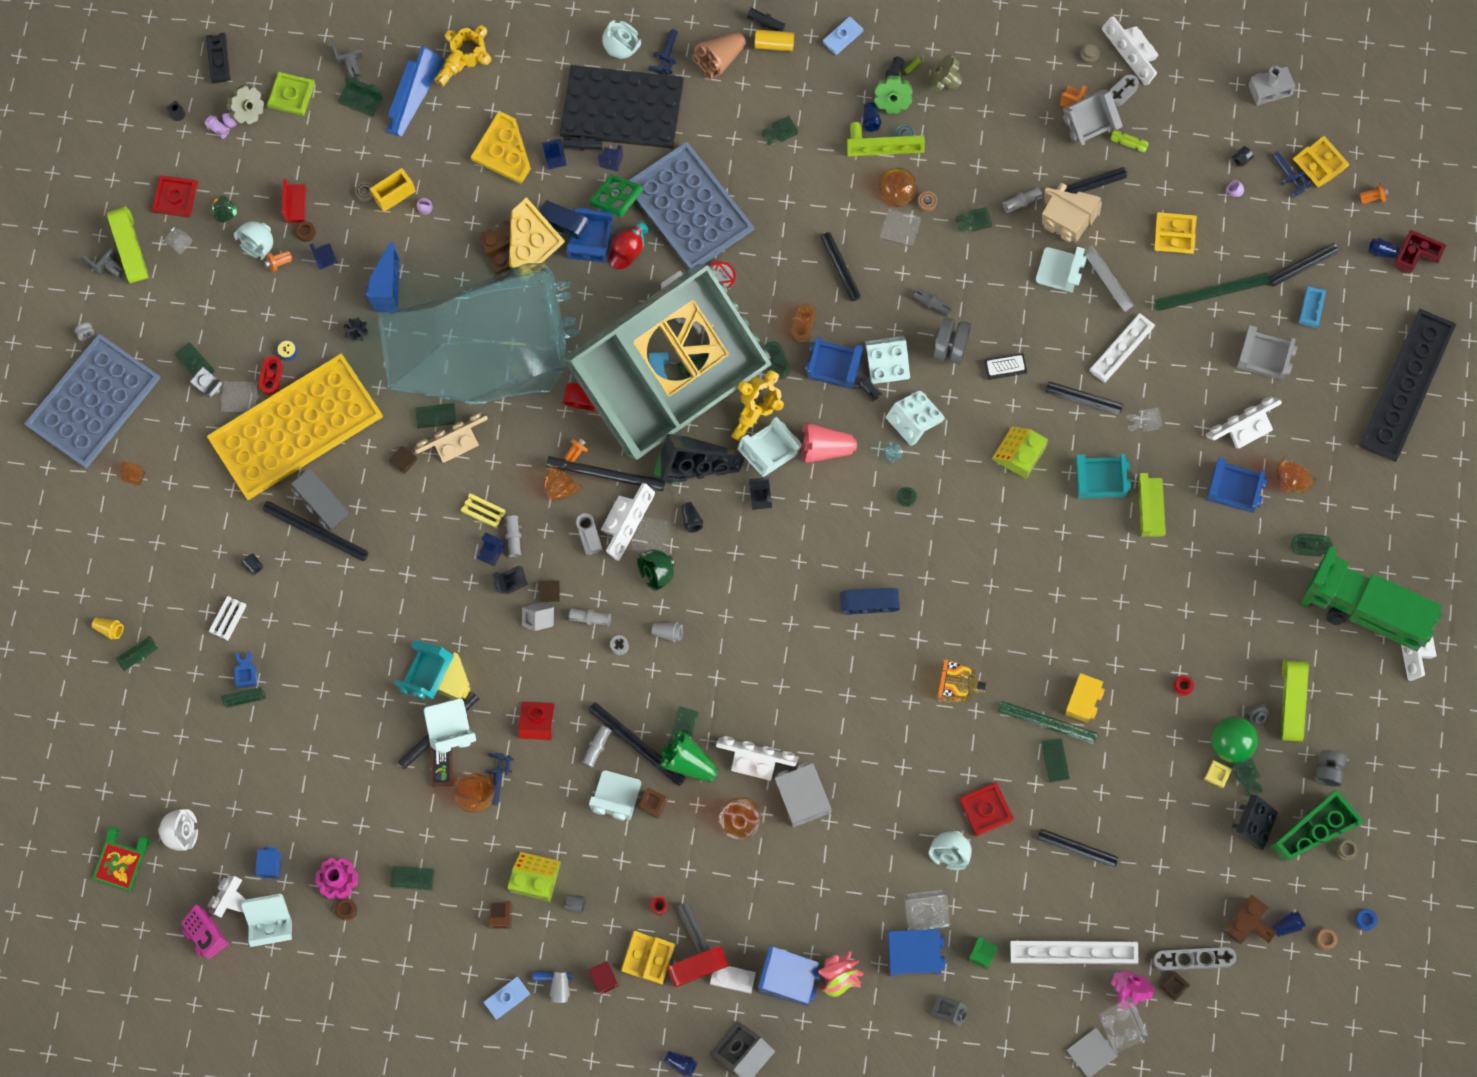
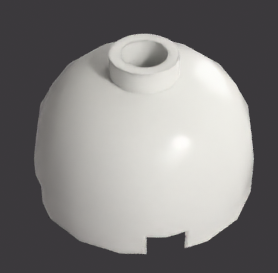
M174 810L164 816L158 831L165 846L176 851H184L194 847L198 836V829L194 830V823H197L193 812L190 810Z

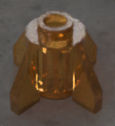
M553 466L546 473L544 490L547 493L545 495L554 502L556 499L561 501L577 493L582 487L566 475L564 471L557 470Z

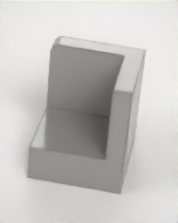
M542 602L522 607L523 627L533 631L553 627L554 607Z

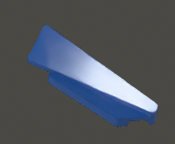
M424 46L420 49L417 62L408 60L389 110L391 121L387 128V133L397 136L403 135L444 63L443 58Z

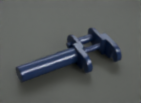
M671 29L663 53L654 52L653 56H659V59L663 61L659 67L649 66V71L653 69L657 74L666 73L667 75L673 73L671 68L677 61L669 56L678 31ZM665 62L669 63L667 68L663 67Z
M1278 151L1272 155L1287 176L1281 182L1282 185H1285L1286 182H1294L1299 188L1291 194L1292 198L1303 193L1305 188L1310 187L1309 185L1312 182H1307L1303 176L1304 172H1298V175H1296ZM1299 178L1304 183L1302 186L1297 182Z
M488 753L487 756L499 759L496 770H485V773L494 775L490 804L498 805L502 773H505V775L512 773L509 768L510 761H513L514 758H511L510 755L504 757L502 753ZM502 760L506 761L505 769H501Z

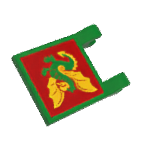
M110 826L92 880L131 892L151 840L141 836L138 840L137 850L117 844L115 841L120 834V829Z

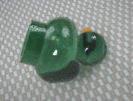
M219 196L214 200L212 207L214 218L221 223L233 219L237 214V206L227 196Z

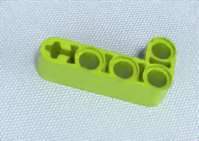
M125 206L108 211L107 217L129 283L132 284L148 279V271L134 231V221L129 208Z
M1284 659L1282 663L1284 690L1281 741L1303 742L1309 672V664L1304 660Z

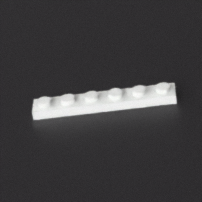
M1010 941V963L1138 964V942Z

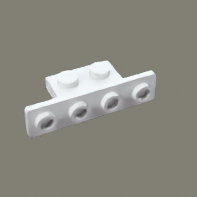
M1114 16L1110 17L1102 27V31L1144 85H1148L1157 74L1149 61L1155 60L1158 57V53L1137 26L1124 30Z
M1267 397L1256 407L1251 406L1245 409V413L1227 419L1228 422L1223 425L1213 426L1210 432L1206 433V437L1216 440L1230 433L1235 447L1241 448L1273 430L1265 412L1282 404L1280 399Z
M641 484L634 499L618 496L601 528V531L605 534L614 536L606 552L615 560L619 561L655 495V492L647 484Z
M1433 636L1425 648L1421 647L1417 652L1401 645L1409 681L1425 676L1422 658L1431 659L1436 657Z
M728 736L719 737L716 742V747L735 752L731 771L769 781L772 780L776 762L796 766L799 758L794 756L792 752L774 751L772 747L754 746L752 742H738Z

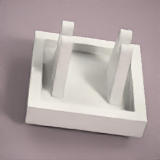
M235 876L223 878L218 886V889H220L216 897L213 896L207 906L210 908L208 913L215 917H222L226 908L243 912L241 904L246 899L236 891L242 880Z

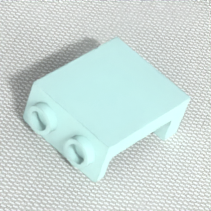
M775 417L769 426L752 437L749 435L743 437L737 449L764 477L797 456L802 444L788 430L786 425Z

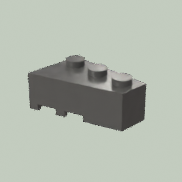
M310 468L290 486L292 493L306 503L304 506L307 510L319 517L318 522L324 529L328 527L332 530L350 514Z

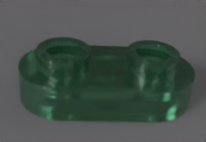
M768 342L763 349L769 355L771 351L777 353L774 356L770 355L769 361L772 365L769 366V370L778 373L779 380L785 379L790 374V364L785 352L778 342ZM782 368L784 371L779 373L777 369Z
M1301 533L1295 535L1291 541V549L1298 555L1324 557L1330 546L1333 547L1331 539L1325 535ZM1302 543L1304 548H1299L1297 544ZM1318 545H1323L1324 550H1320Z

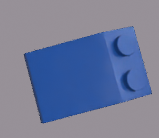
M390 242L369 278V286H366V298H369V305H372L375 312H398L400 257L394 242Z

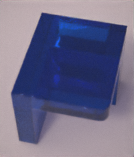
M561 139L542 143L548 170L567 166Z
M618 145L616 150L605 147L603 154L598 156L599 166L618 172L624 155L622 145Z
M313 243L310 244L319 269L338 263L330 243L316 249Z
M485 532L482 537L483 546L477 558L495 567L505 548V544L502 539Z

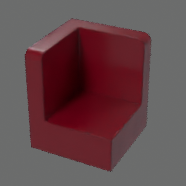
M607 961L588 970L600 996L619 987Z

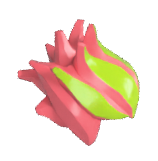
M849 951L842 957L833 955L824 961V968L819 970V974L825 978L826 985L820 986L818 989L829 996L837 997L850 987H861V981L856 976H863V972L852 968L859 963L858 960H849L852 952Z

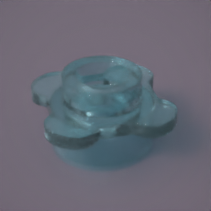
M891 441L890 445L886 447L885 452L886 457L890 459V463L894 464L895 460L901 459L902 450L899 444Z

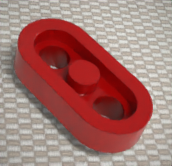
M269 356L262 364L258 384L260 390L266 395H273L279 390L283 363L278 357ZM272 366H277L275 370H271ZM268 384H273L271 388H267Z

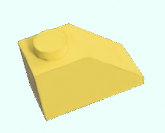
M454 652V657L437 691L439 694L450 699L460 698L463 700V698L466 699L470 692V684L461 659Z

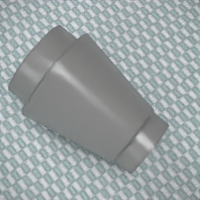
M678 622L654 623L652 635L676 642V640L680 641L683 635V625L678 624Z
M554 971L549 994L552 1002H568L570 991L566 971Z

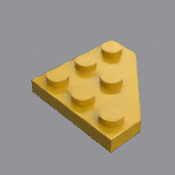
M499 111L473 152L471 160L522 184L531 168L515 118Z
M527 197L511 210L509 266L521 280H524L565 242Z

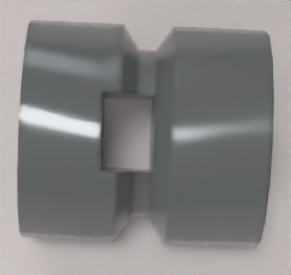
M1322 750L1318 761L1321 766L1316 770L1315 781L1328 786H1341L1344 776L1341 770L1345 769L1348 757L1336 751Z

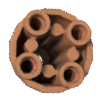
M737 32L703 41L695 46V54L692 55V59L695 64L701 67L708 79L717 78L746 45L745 38L741 33Z

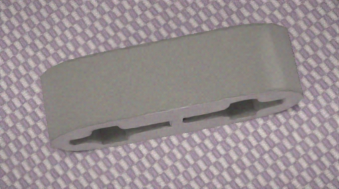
M1126 75L1110 89L1112 97L1113 95L1117 96L1121 92L1120 99H1113L1116 107L1121 106L1137 91L1139 81L1136 76ZM1133 82V87L1130 85L1125 89L1127 83Z

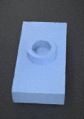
M849 17L823 40V44L832 53L837 55L863 32V28Z
M516 977L484 1001V1004L497 1020L528 997L530 993L521 980Z

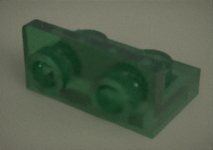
M346 77V86L338 99L339 104L374 117L383 99L380 89L373 84L367 85L358 78Z

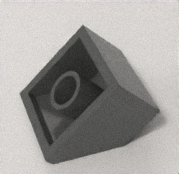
M738 1022L712 1055L737 1077H755L775 1051L759 1035L741 1022Z

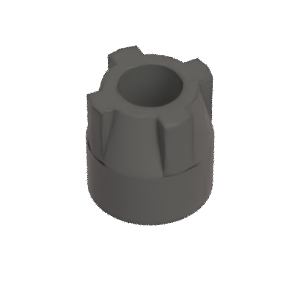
M568 895L565 909L576 913H583L586 897Z

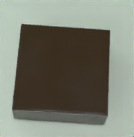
M401 446L389 461L405 474L417 461V457Z
M539 581V601L560 602V581Z
M1173 971L1160 988L1176 1002L1190 984Z

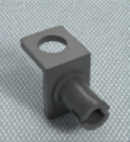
M332 39L331 43L338 64H346L350 79L355 78L353 70L357 77L361 76L356 61L363 58L361 50L339 56Z
M112 248L108 250L97 264L93 263L83 254L80 255L83 263L99 275L108 270L119 279L122 277L120 273L123 275L125 273L124 267L113 261L117 254Z

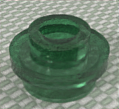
M903 487L897 492V501L900 505L909 507L916 502L917 495L914 489ZM909 495L910 499L904 500L903 496Z

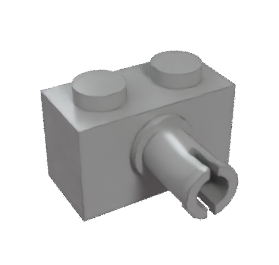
M1272 66L1267 73L1253 75L1248 85L1256 106L1291 96L1296 87L1288 67L1280 68L1279 66H1274V69Z

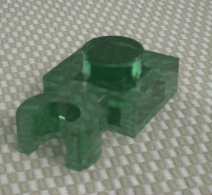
M790 116L772 123L773 129L762 131V137L771 136L770 139L766 140L767 145H772L777 138L783 142L798 134V130Z
M987 207L968 211V217L964 215L956 217V222L964 223V225L958 226L959 232L966 231L968 227H972V231L992 227Z
M1252 758L1232 765L1239 785L1246 783L1245 792L1248 797L1252 794V787H1256L1259 793L1263 792L1262 786L1255 781L1260 775Z

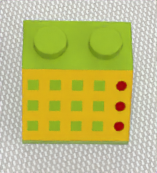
M1012 426L992 457V460L1027 479L1046 449L1048 439L1031 429Z
M520 852L511 873L508 890L511 893L550 902L561 861Z

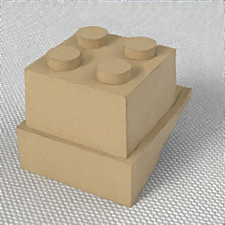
M1060 183L1057 189L1046 187L1045 204L1047 206L1042 213L1044 228L1051 233L1057 232L1063 240L1069 243L1071 241L1076 243L1088 225H1092L1100 212L1101 198L1082 192L1077 194L1064 192L1067 186L1063 183Z

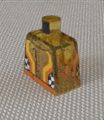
M944 659L937 701L970 702L972 692L984 694L986 682L974 680L975 669Z

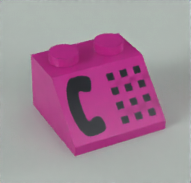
M198 904L192 908L181 922L185 928L182 930L188 940L193 939L196 944L194 949L200 957L204 955L210 959L229 945L207 911Z

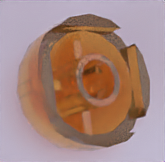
M900 167L887 170L880 178L878 186L881 199L892 207H901L911 203L917 192L916 179L913 174L907 169Z
M1285 455L1276 469V477L1281 483L1279 487L1287 493L1290 491L1294 493L1308 491L1317 479H1310L1312 475L1295 461L1292 462L1290 460L1288 462L1289 457Z
M472 773L471 777L465 778V775L455 781L454 798L462 810L470 813H479L490 807L495 796V785L492 784L491 778L483 774Z
M732 798L725 803L720 811L719 824H721L724 833L731 838L742 840L751 835L753 836L760 826L761 813L759 807L749 798Z

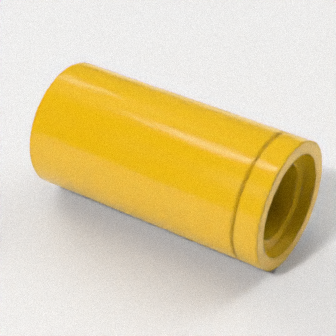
M756 30L755 49L793 52L794 32Z

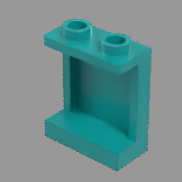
M1085 454L1076 456L1078 499L1122 498L1127 496L1128 491H1131V480L1127 479L1130 464L1129 460H1126L1125 454H1121L1120 457L1085 458Z
M414 640L411 647L418 653L404 682L395 680L394 684L400 687L399 691L403 694L410 696L413 693L419 699L424 700L425 697L433 699L454 655L443 647Z

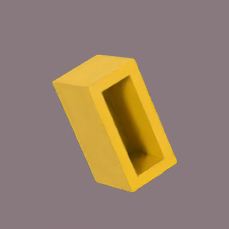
M403 168L370 188L374 200L383 212L416 192L413 182Z
M1080 673L1065 716L1087 724L1090 718L1094 719L1098 710L1095 707L1097 699L1101 701L1105 689L1101 688L1103 681Z

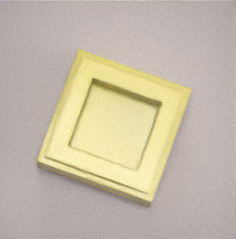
M1213 760L1204 780L1223 789L1232 769Z

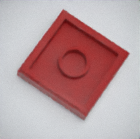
M160 175L152 212L190 218L198 181Z
M997 782L958 799L976 837L1014 820Z

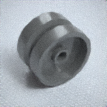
M943 317L935 341L934 359L944 361L948 351L951 350L950 362L961 365L971 323L960 321L956 332H953L955 326L954 319Z

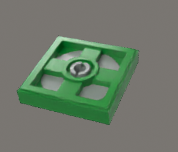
M611 174L589 202L591 206L622 217L643 191L642 185Z

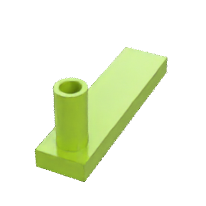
M853 122L850 124L851 139H847L848 157L924 153V135L862 138L861 123Z

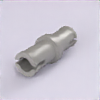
M1035 187L1025 193H1018L1016 197L1004 201L1002 204L1005 212L1010 213L1020 207H1027L1029 203L1041 199L1043 196L1040 188Z
M518 516L505 517L507 527L505 539L508 540V556L520 557L521 533H519Z
M570 609L569 621L584 622L587 625L610 626L611 613L594 612L593 609L588 611Z
M602 725L599 726L593 741H590L588 744L590 747L581 761L582 763L594 767L600 752H603L605 749L603 746L612 732L610 729Z

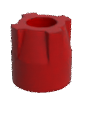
M657 896L651 901V909L654 913L662 916L666 912L668 904L665 898ZM661 903L664 907L662 910H657L656 905Z

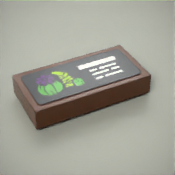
M431 747L432 787L453 786L452 747L450 751L439 753V751Z

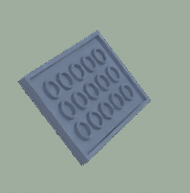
M685 142L629 180L642 185L643 191L636 198V202L689 270L697 264H705L754 231L752 223L688 142Z
M98 334L24 424L87 469L161 377L108 339Z

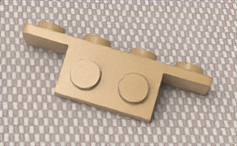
M476 413L470 416V420L465 423L462 421L452 425V429L446 432L441 430L434 434V438L430 440L423 439L417 442V446L414 447L416 454L435 446L444 463L479 446L471 427L487 420L486 414Z

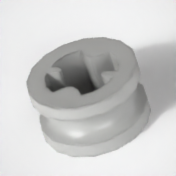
M90 323L80 324L74 330L80 341L87 340L95 334L94 330L91 329Z
M617 635L610 641V647L614 654L624 655L628 651V641L624 636ZM617 641H619V643L620 641H623L624 648L621 650L620 648H618V650L615 649V643Z

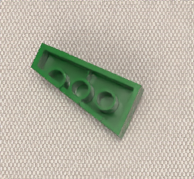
M1335 790L1330 792L1274 841L1270 847L1285 862L1365 821L1340 792Z

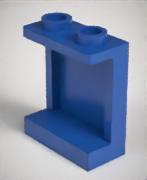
M585 207L575 208L574 212L585 216L590 221V224L579 239L571 237L570 244L567 245L568 259L607 263L614 221L612 213L604 210L592 211Z
M817 336L816 342L811 344V360H807L805 371L808 372V379L854 389L863 356V346L856 345L855 349L821 341V337Z
M1219 457L1206 500L1254 513L1256 507L1260 508L1263 496L1260 495V491L1265 489L1268 478L1264 477L1266 471L1255 472L1226 464V459Z
M939 929L888 931L890 977L899 976V974L936 973V975L941 974V969H945V956L940 954V948H944V936L939 935Z

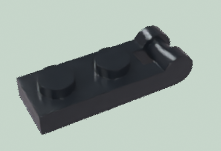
M219 33L217 36L212 34L206 35L212 84L231 81L226 33Z

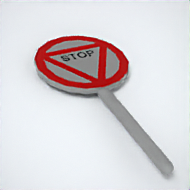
M716 261L710 264L717 273L716 278L718 282H722L727 290L730 289L736 280V272L733 266L724 261Z

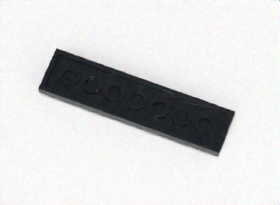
M1419 308L1359 447L1397 462L1456 323Z

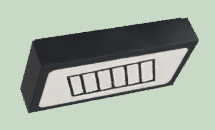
M1023 353L984 360L988 380L1027 374Z

